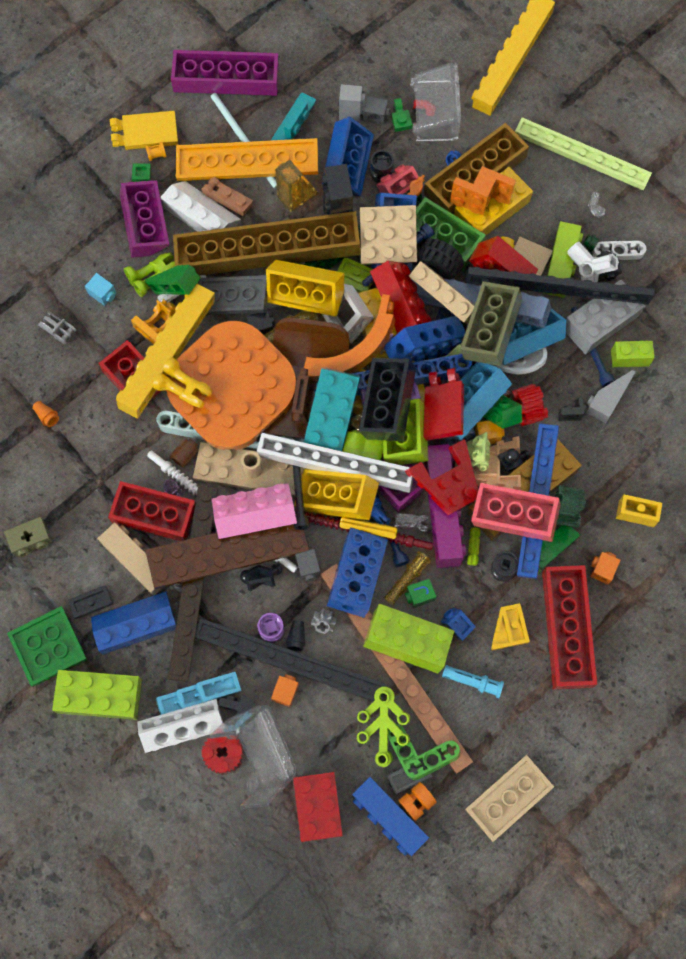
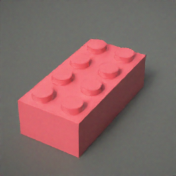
M480 483L471 521L476 527L552 542L561 503L557 497Z

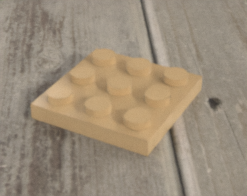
M416 205L360 207L362 265L383 264L388 260L399 263H417Z

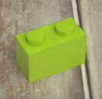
M653 341L615 342L611 349L612 368L648 367L655 358Z

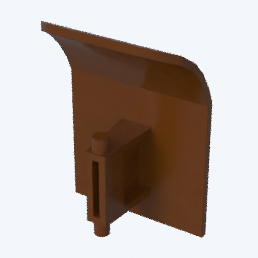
M299 318L279 320L274 330L273 345L292 365L297 382L292 407L286 414L283 413L262 433L300 439L305 438L315 397L314 390L317 389L316 383H318V381L310 380L308 369L304 368L306 357L329 358L348 352L350 341L349 334L345 328L335 323Z

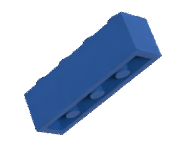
M371 777L352 794L355 798L352 802L360 810L364 807L369 813L367 815L369 820L374 825L379 823L384 828L381 832L389 840L393 838L398 843L397 849L404 856L407 854L412 856L428 840L429 837Z

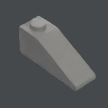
M631 370L602 388L595 397L591 395L586 404L589 407L586 413L606 424L634 376L635 371Z

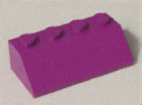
M157 180L121 183L120 200L131 258L151 256L168 247L169 239Z

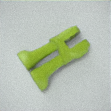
M171 252L164 253L139 270H135L131 266L123 269L129 283L134 286L136 293L140 297L145 296L149 289L144 282L145 280L141 279L152 272L155 273L154 275H157L175 267L174 256Z

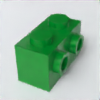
M502 395L483 417L501 428L522 423V405Z

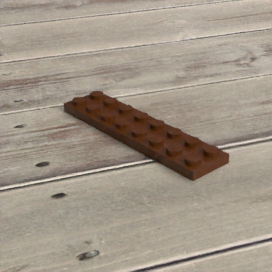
M294 524L221 539L218 538L217 533L146 549L145 552L154 589L294 556L297 553L309 551L304 530H295Z

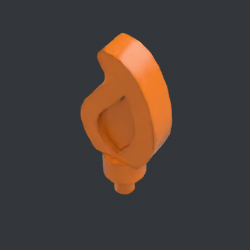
M422 174L421 177L410 183V193L407 195H420L423 190L425 175Z

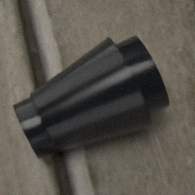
M292 621L286 641L287 649L302 651L306 645L303 621Z

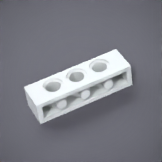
M217 699L137 722L138 734L145 753L225 730Z

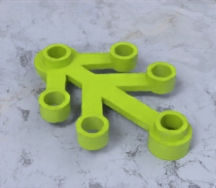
M380 687L375 692V701L366 710L360 711L357 719L360 723L368 722L371 718L370 715L378 708H380V716L365 731L357 734V741L361 744L367 743L370 740V736L380 728L379 752L375 756V762L380 767H387L393 760L391 752L388 751V729L395 735L396 741L400 746H405L410 742L409 735L403 733L388 716L389 709L397 716V722L400 725L408 724L410 722V715L394 702L395 695L391 688ZM382 693L387 695L386 701L381 699ZM362 713H365L367 715L366 720H362ZM401 715H405L407 717L406 722L401 721ZM362 733L367 737L365 741L361 740L360 736ZM401 736L406 737V743L400 741ZM381 755L385 756V763H382L380 761Z

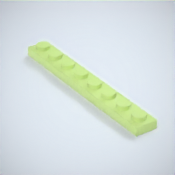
M521 118L515 130V133L524 140L641 190L645 189L652 172L525 118Z

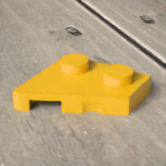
M520 603L501 607L491 650L529 643L530 640Z

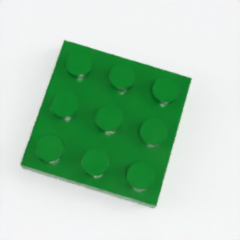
M62 606L7 633L31 687L56 676L58 670H68L87 660Z

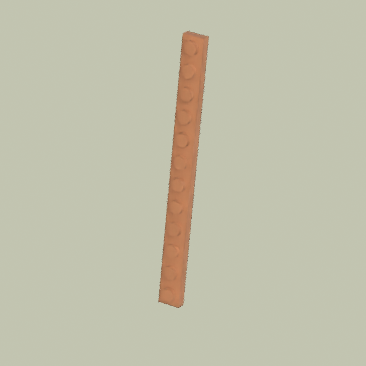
M337 564L320 574L330 591L338 567ZM368 611L364 618L345 612L365 640L372 620L370 611ZM371 650L436 746L446 741H455L459 745L461 750L459 758L449 764L455 774L473 763L405 662ZM450 746V747L447 748V749H448V752H446L445 754H442V755L444 756V755L450 753L451 756H452V755L455 754V753H454V750H455L456 748L453 749V748Z

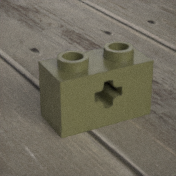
M41 517L4 531L11 553L15 557L27 556L30 554V551L44 549L53 542L47 525Z

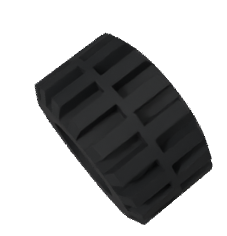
M430 238L424 241L417 253V263H414L416 267L421 261L443 279L450 280L456 279L464 265V259L450 244L439 239Z

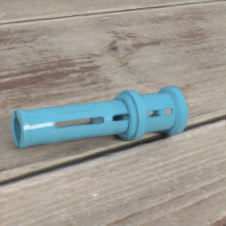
M448 665L445 666L442 677L475 687L481 693L487 692L496 695V698L500 697L504 681L498 682L489 679L486 675L482 677Z

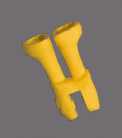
M173 357L166 361L163 368L164 373L185 384L186 389L162 373L158 374L153 381L154 389L158 391H171L177 394L180 399L197 408H202L205 403L194 396L196 391L207 397H210L213 393L210 386L206 383L199 382L182 372L179 362Z

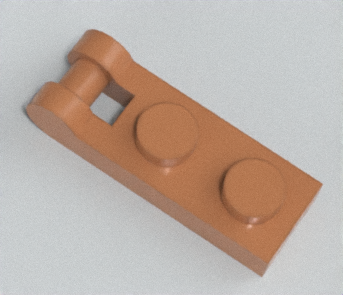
M212 177L208 181L209 184H205L201 189L204 195L241 216H244L253 206V200L224 185L216 177Z

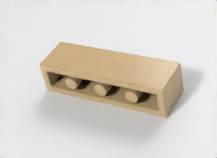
M420 261L409 277L461 321L469 324L475 304L428 265Z
M114 522L97 539L153 596L156 595L162 588L154 589L147 556L141 549L143 545L136 538L132 540L128 536L129 531L122 524L118 526Z

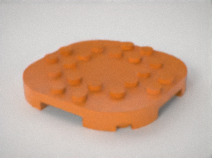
M227 321L210 328L176 359L180 364L182 372L210 386L213 392L210 397L201 394L199 391H196L194 396L205 403L204 406L197 408L180 399L177 394L166 390L168 398L176 411L208 444L221 450H240L256 442L257 437L283 413L286 414L294 401L297 378L290 362L258 329L244 322ZM167 375L173 382L186 389L185 384Z

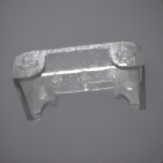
M448 63L414 74V77L410 78V88H414L416 123L412 125V132L416 134V141L458 140L461 125L458 63Z

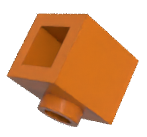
M602 552L599 556H595L591 564L593 570L590 577L608 585L615 575L620 559L610 552Z

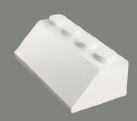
M186 181L172 184L160 197L165 210L197 232L236 227L241 222V219Z

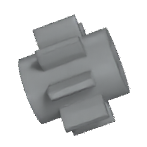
M324 608L320 612L315 611L311 625H315L316 632L324 634L329 630L333 632L337 618L333 617L332 611L325 610Z

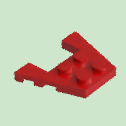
M465 439L448 448L458 466L444 474L431 479L422 462L405 470L406 474L409 477L412 476L418 482L417 485L421 489L424 488L431 495L430 498L447 515L475 501L478 495V487Z

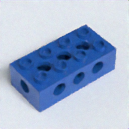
M457 316L405 327L384 346V349L389 358L410 359L411 362L422 361L425 358L433 359L440 354L441 356L449 354L452 347L461 344L466 331Z
M350 528L344 542L326 606L362 618L366 616L371 605L388 539Z

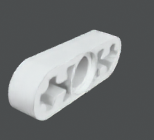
M641 241L598 242L592 251V255L596 257L601 254L598 250L602 248V251L615 253L619 260H638L644 256L646 245ZM621 247L624 253L617 254L614 248ZM635 247H637L638 250H640L639 253H637V251L634 250Z

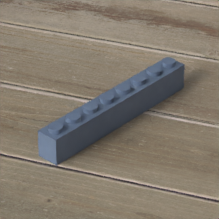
M444 279L473 304L476 303L481 286L459 282L455 279ZM415 282L418 288L417 293L424 301V304L446 308ZM521 292L522 302L515 322L545 328L551 310L550 300L544 296L536 297Z

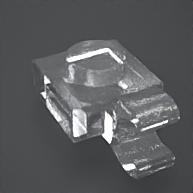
M396 514L395 526L399 527V529H410L417 526L419 530L427 531L428 526H423L421 521L428 520V516Z

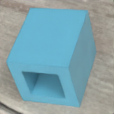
M97 273L85 285L87 293L104 306L115 298L116 290L114 285Z

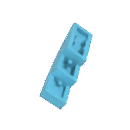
M236 672L198 682L196 685L179 689L174 693L157 697L156 702L160 715L214 699L219 700L226 697V695L230 696L240 692L241 688Z

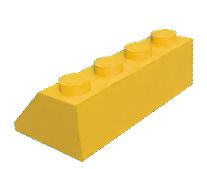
M275 260L266 269L268 303L337 316L344 293V273Z

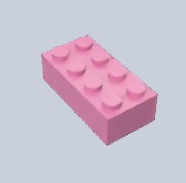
M289 483L212 498L214 521L219 539L297 523Z

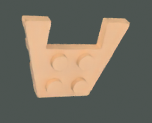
M519 436L513 437L512 441L504 443L502 440L498 441L497 445L490 446L489 468L483 472L477 466L473 467L478 486H480V483L521 490V475L500 476V460L497 457L499 454L512 448L520 453Z

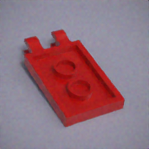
M455 368L447 369L449 383L441 384V377H437V371L429 373L430 386L425 387L423 437L426 441L463 435L464 384L462 381H459V374H456Z

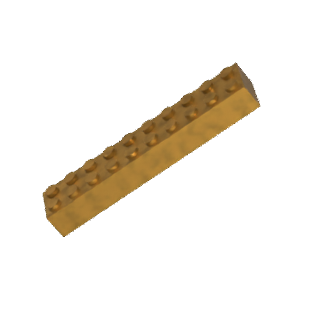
M356 211L173 235L175 266L190 265L195 268L198 275L269 267L275 260L301 263L361 255Z

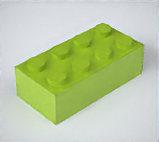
M378 604L374 610L363 647L439 673L444 668L454 630Z
M58 670L52 711L58 714L137 720L142 679L139 676Z

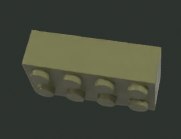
M482 282L460 348L465 360L501 366L522 302L519 287Z

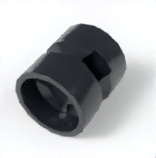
M378 150L371 156L370 175L377 183L381 182L380 179L383 176L393 173L394 159L390 152Z
M508 551L500 552L496 555L490 569L494 579L506 582L513 578L519 564L516 555Z

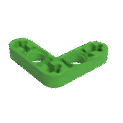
M396 724L403 733H406L402 725ZM388 729V738L405 773L412 780L421 779L452 763L461 754L460 747L455 741H446L418 756L410 741L405 746L411 749V753L409 756L403 757L400 755V750L405 746H400L396 741V737H391L394 734ZM401 736L402 741L406 739L405 736ZM451 746L453 749L456 748L454 750V755L451 756V754L448 753L444 755V758L446 760H442L439 751H442V754H445L446 752H448V747ZM431 755H436L439 759L438 763L434 766L427 763V759ZM423 760L427 767L426 770L422 766L417 770L418 773L416 775L413 772L409 773L412 770L411 766L415 765L417 768L422 765L420 761Z

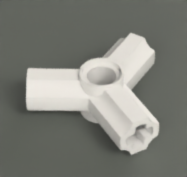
M580 242L575 243L567 251V254L579 266L582 281L591 280L592 282H598L599 274L618 269L619 261L614 254L593 257Z

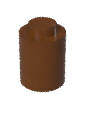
M191 438L188 440L183 439L169 457L177 465L185 468L199 451L197 448L198 444Z

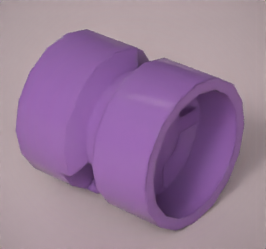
M266 613L261 616L257 624L261 638L270 643L279 641L284 635V624L281 617L275 613Z

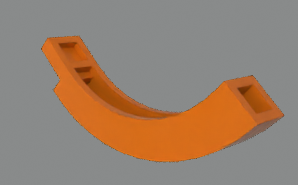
M382 294L374 326L365 339L356 347L334 357H306L304 368L308 369V376L311 381L317 382L319 380L322 367L355 373L369 364L372 358H375L389 340L395 324V318L392 314L394 302H392L390 295Z

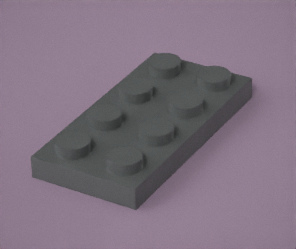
M266 275L200 278L198 281L199 285L215 293V302L207 315L266 312Z

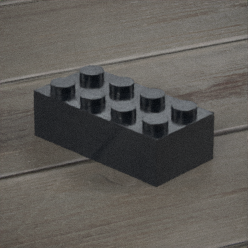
M347 164L325 167V175H322V206L324 214L353 212V194Z
M372 358L359 432L367 440L404 441L416 374V367L410 359Z

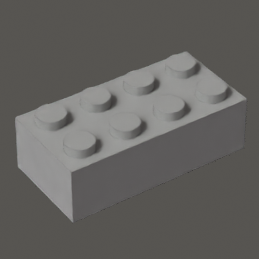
M619 280L615 284L622 285L625 283L622 280ZM594 298L566 318V334L586 355L639 317L645 305Z

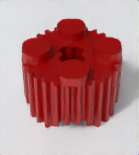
M530 384L511 391L513 401L522 405V423H519L520 426H526L548 418L547 407L544 408L542 399L544 396L540 386L536 387L535 384Z
M220 731L214 733V736L210 735V739L207 738V742H204L205 746H202L203 749L201 750L202 757L204 758L203 761L207 768L214 773H220L221 775L224 773L228 774V772L232 773L233 770L236 771V768H239V764L242 765L241 760H243L242 756H244L243 745L233 734ZM225 748H227L228 750L226 751V753L228 755L226 757L221 756L219 758V750H224Z

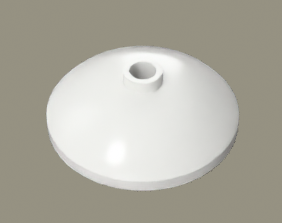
M542 348L506 365L501 364V366L496 367L509 374L522 375L532 373L545 364L547 350Z

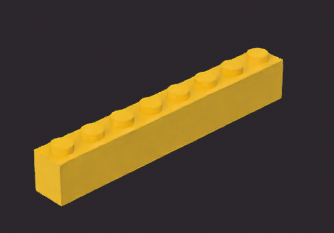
M529 1L526 8L527 11L522 12L519 24L514 25L511 37H507L505 40L504 49L502 51L499 50L495 58L496 62L494 64L491 63L487 72L488 75L486 77L483 76L479 85L480 88L474 91L471 98L473 100V108L491 116L551 17L555 6L554 1Z
M196 284L191 293L185 295L183 302L177 304L175 314L167 319L166 327L157 334L156 342L153 346H149L144 360L139 361L134 375L129 376L124 390H120L117 394L118 409L137 419L140 417L157 391L153 388L155 377L160 373L167 375L163 370L166 361L171 357L177 359L214 304V292Z

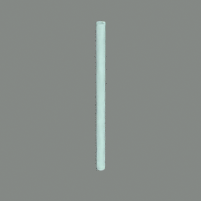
M213 93L211 99L241 142H250L219 96ZM266 177L274 189L280 187L275 177Z

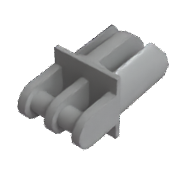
M49 311L47 313L48 316L43 318L46 324L40 321L38 326L53 335L55 340L65 345L67 343L66 340L71 338V334L77 330L66 322L65 319H60Z

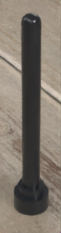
M292 465L297 523L294 524V529L306 530L310 528V524L304 512L301 469L299 466Z

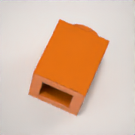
M287 674L284 677L279 676L271 700L291 708L299 687L296 678Z

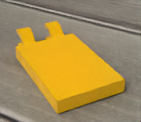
M175 111L123 115L122 120L117 118L110 119L112 132L120 130L124 132V135L111 134L113 147L125 145L126 150L158 145L160 142H163L164 146L178 145Z

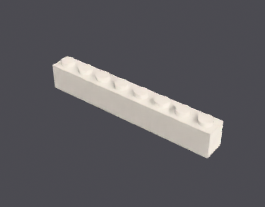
M265 433L261 434L257 453L261 458L311 470L367 475L379 482V486L410 493L413 477H409L405 472L409 467Z

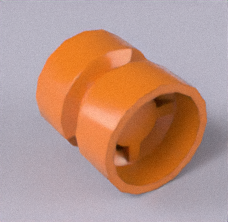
M421 782L411 789V794L406 793L398 800L399 804L413 821H416L424 814V809L429 810L437 803L433 795ZM415 800L419 802L416 806L413 804Z

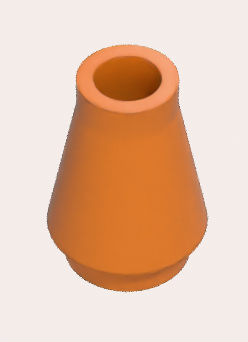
M41 401L35 402L32 406V409L36 412L44 426L53 427L59 421L57 411Z

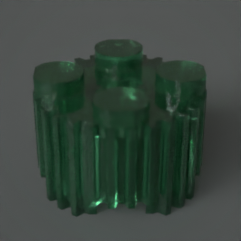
M559 485L558 491L554 495V497L560 499L561 503L556 524L579 528L581 522L580 510H584L586 499H584L585 491Z

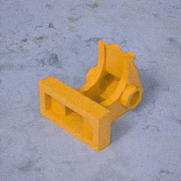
M164 299L156 301L157 305L153 309L155 313L148 320L142 321L137 315L131 320L133 327L153 345L156 342L157 334L166 327L167 319L175 314L176 306L171 302L167 303ZM160 318L163 319L165 323L160 328L154 326Z

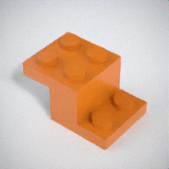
M482 166L473 184L458 177L455 178L450 202L458 207L467 208L475 214L484 215L492 198L500 203L509 205L516 180Z

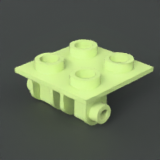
M487 432L476 436L466 443L472 467L477 466L483 472L489 468L488 460L490 459L489 448L491 443L487 439Z

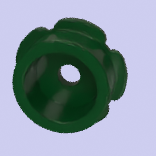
M595 234L592 236L588 235L585 238L583 245H585L584 248L586 250L592 251L598 244L599 238L595 237Z

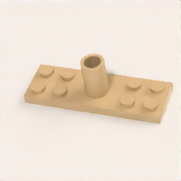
M200 442L193 480L249 490L289 483L291 496L295 497L292 465L261 458L257 451L245 449L221 450L208 443ZM300 467V469H301V478H302L303 470H304V469H307V468Z

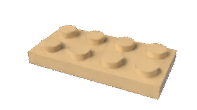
M525 755L465 810L488 838L494 842L552 790L554 786L532 760Z

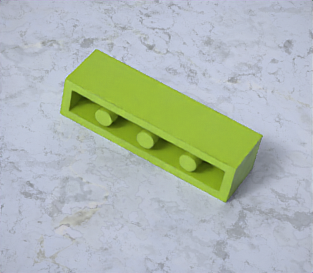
M560 221L547 276H555L556 278H570L574 276L576 265H573L574 261L567 254V251L575 243L582 242L583 233H580L582 226ZM544 293V294L553 295V296L562 297V298H565V296H566V295H561V294Z

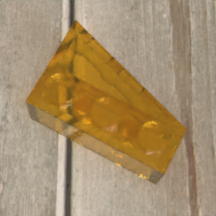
M291 160L281 163L275 169L278 198L290 212L319 194Z

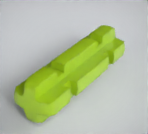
M475 527L470 529L469 535L471 538L469 539L467 564L471 566H476L479 559L477 555L479 554L481 530Z

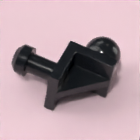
M512 448L499 454L497 457L507 472L511 470L513 472L523 464L522 461L526 462L531 458V454L527 450H523L519 454L517 450Z
M274 563L272 568L257 565L250 570H243L240 573V580L242 583L247 584L249 591L256 589L262 584L274 587L276 585L273 576L282 573V566L279 563Z

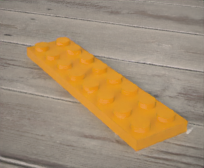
M317 138L176 145L177 181L210 180L212 177L234 179L319 174Z

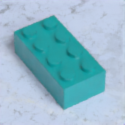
M327 367L321 368L304 443L343 451L361 376Z

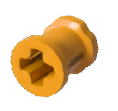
M163 142L150 147L145 146L149 161L159 157H167Z

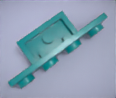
M300 93L271 141L293 140L303 122L308 118L310 111L316 103V99L305 93Z

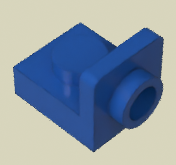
M456 608L446 611L443 615L444 618L440 621L443 625L448 626L449 629L454 630V634L461 641L476 627L462 610Z

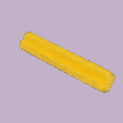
M342 517L340 520V527L350 530V528H355L373 535L395 539L397 536L396 527Z

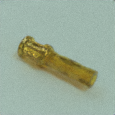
M421 551L416 553L417 556L414 560L406 565L404 574L384 596L388 603L394 605L407 589V586L415 578L422 575L421 571L427 564L432 562L428 556Z

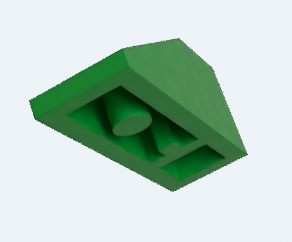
M177 265L146 279L144 282L155 294L189 295L201 277L196 273L194 267L190 265Z
M565 522L554 532L552 542L543 541L538 574L580 536L568 522Z

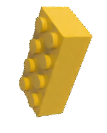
M510 167L500 173L516 180L509 205L500 203L492 198L484 215L475 214L467 208L458 206L455 207L454 215L487 235L527 205L531 200L533 190Z
M303 470L301 480L305 512L370 520L379 482L367 475Z

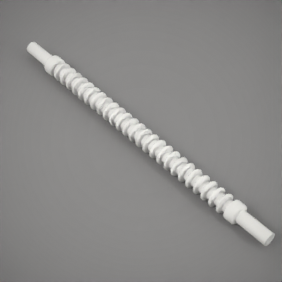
M152 450L147 454V457L159 465L164 473H168V476L172 475V479H176L177 483L180 482V486L184 485V489H189V493L193 492V496L197 495V483H193V480H188V476L184 477L185 474L180 473V470H176L175 466L172 467L171 462L163 460ZM286 557L274 560L275 562H280L292 573H295L298 569Z

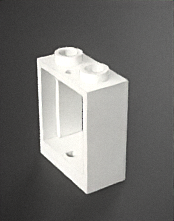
M344 284L341 303L346 298L355 312L354 316L343 326L337 316L322 315L327 322L335 323L345 328L349 334L350 343H353L374 317L352 285Z

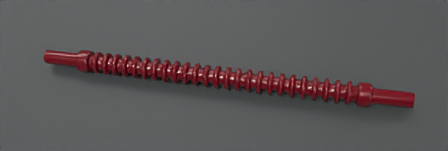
M306 511L305 513L310 524L312 522L315 525L319 523L320 526L325 525L326 528L330 526L331 529L335 527L336 530L340 528L341 531L347 530V533L349 532V529L340 527V518L335 520V517L330 519V516L326 518L325 515L319 516V513L314 515V512L309 514ZM399 532L395 539L383 537L390 540V543L395 541V544L399 542L401 546L406 544V547L410 548L415 546L432 550L434 544L415 539L412 535H400Z

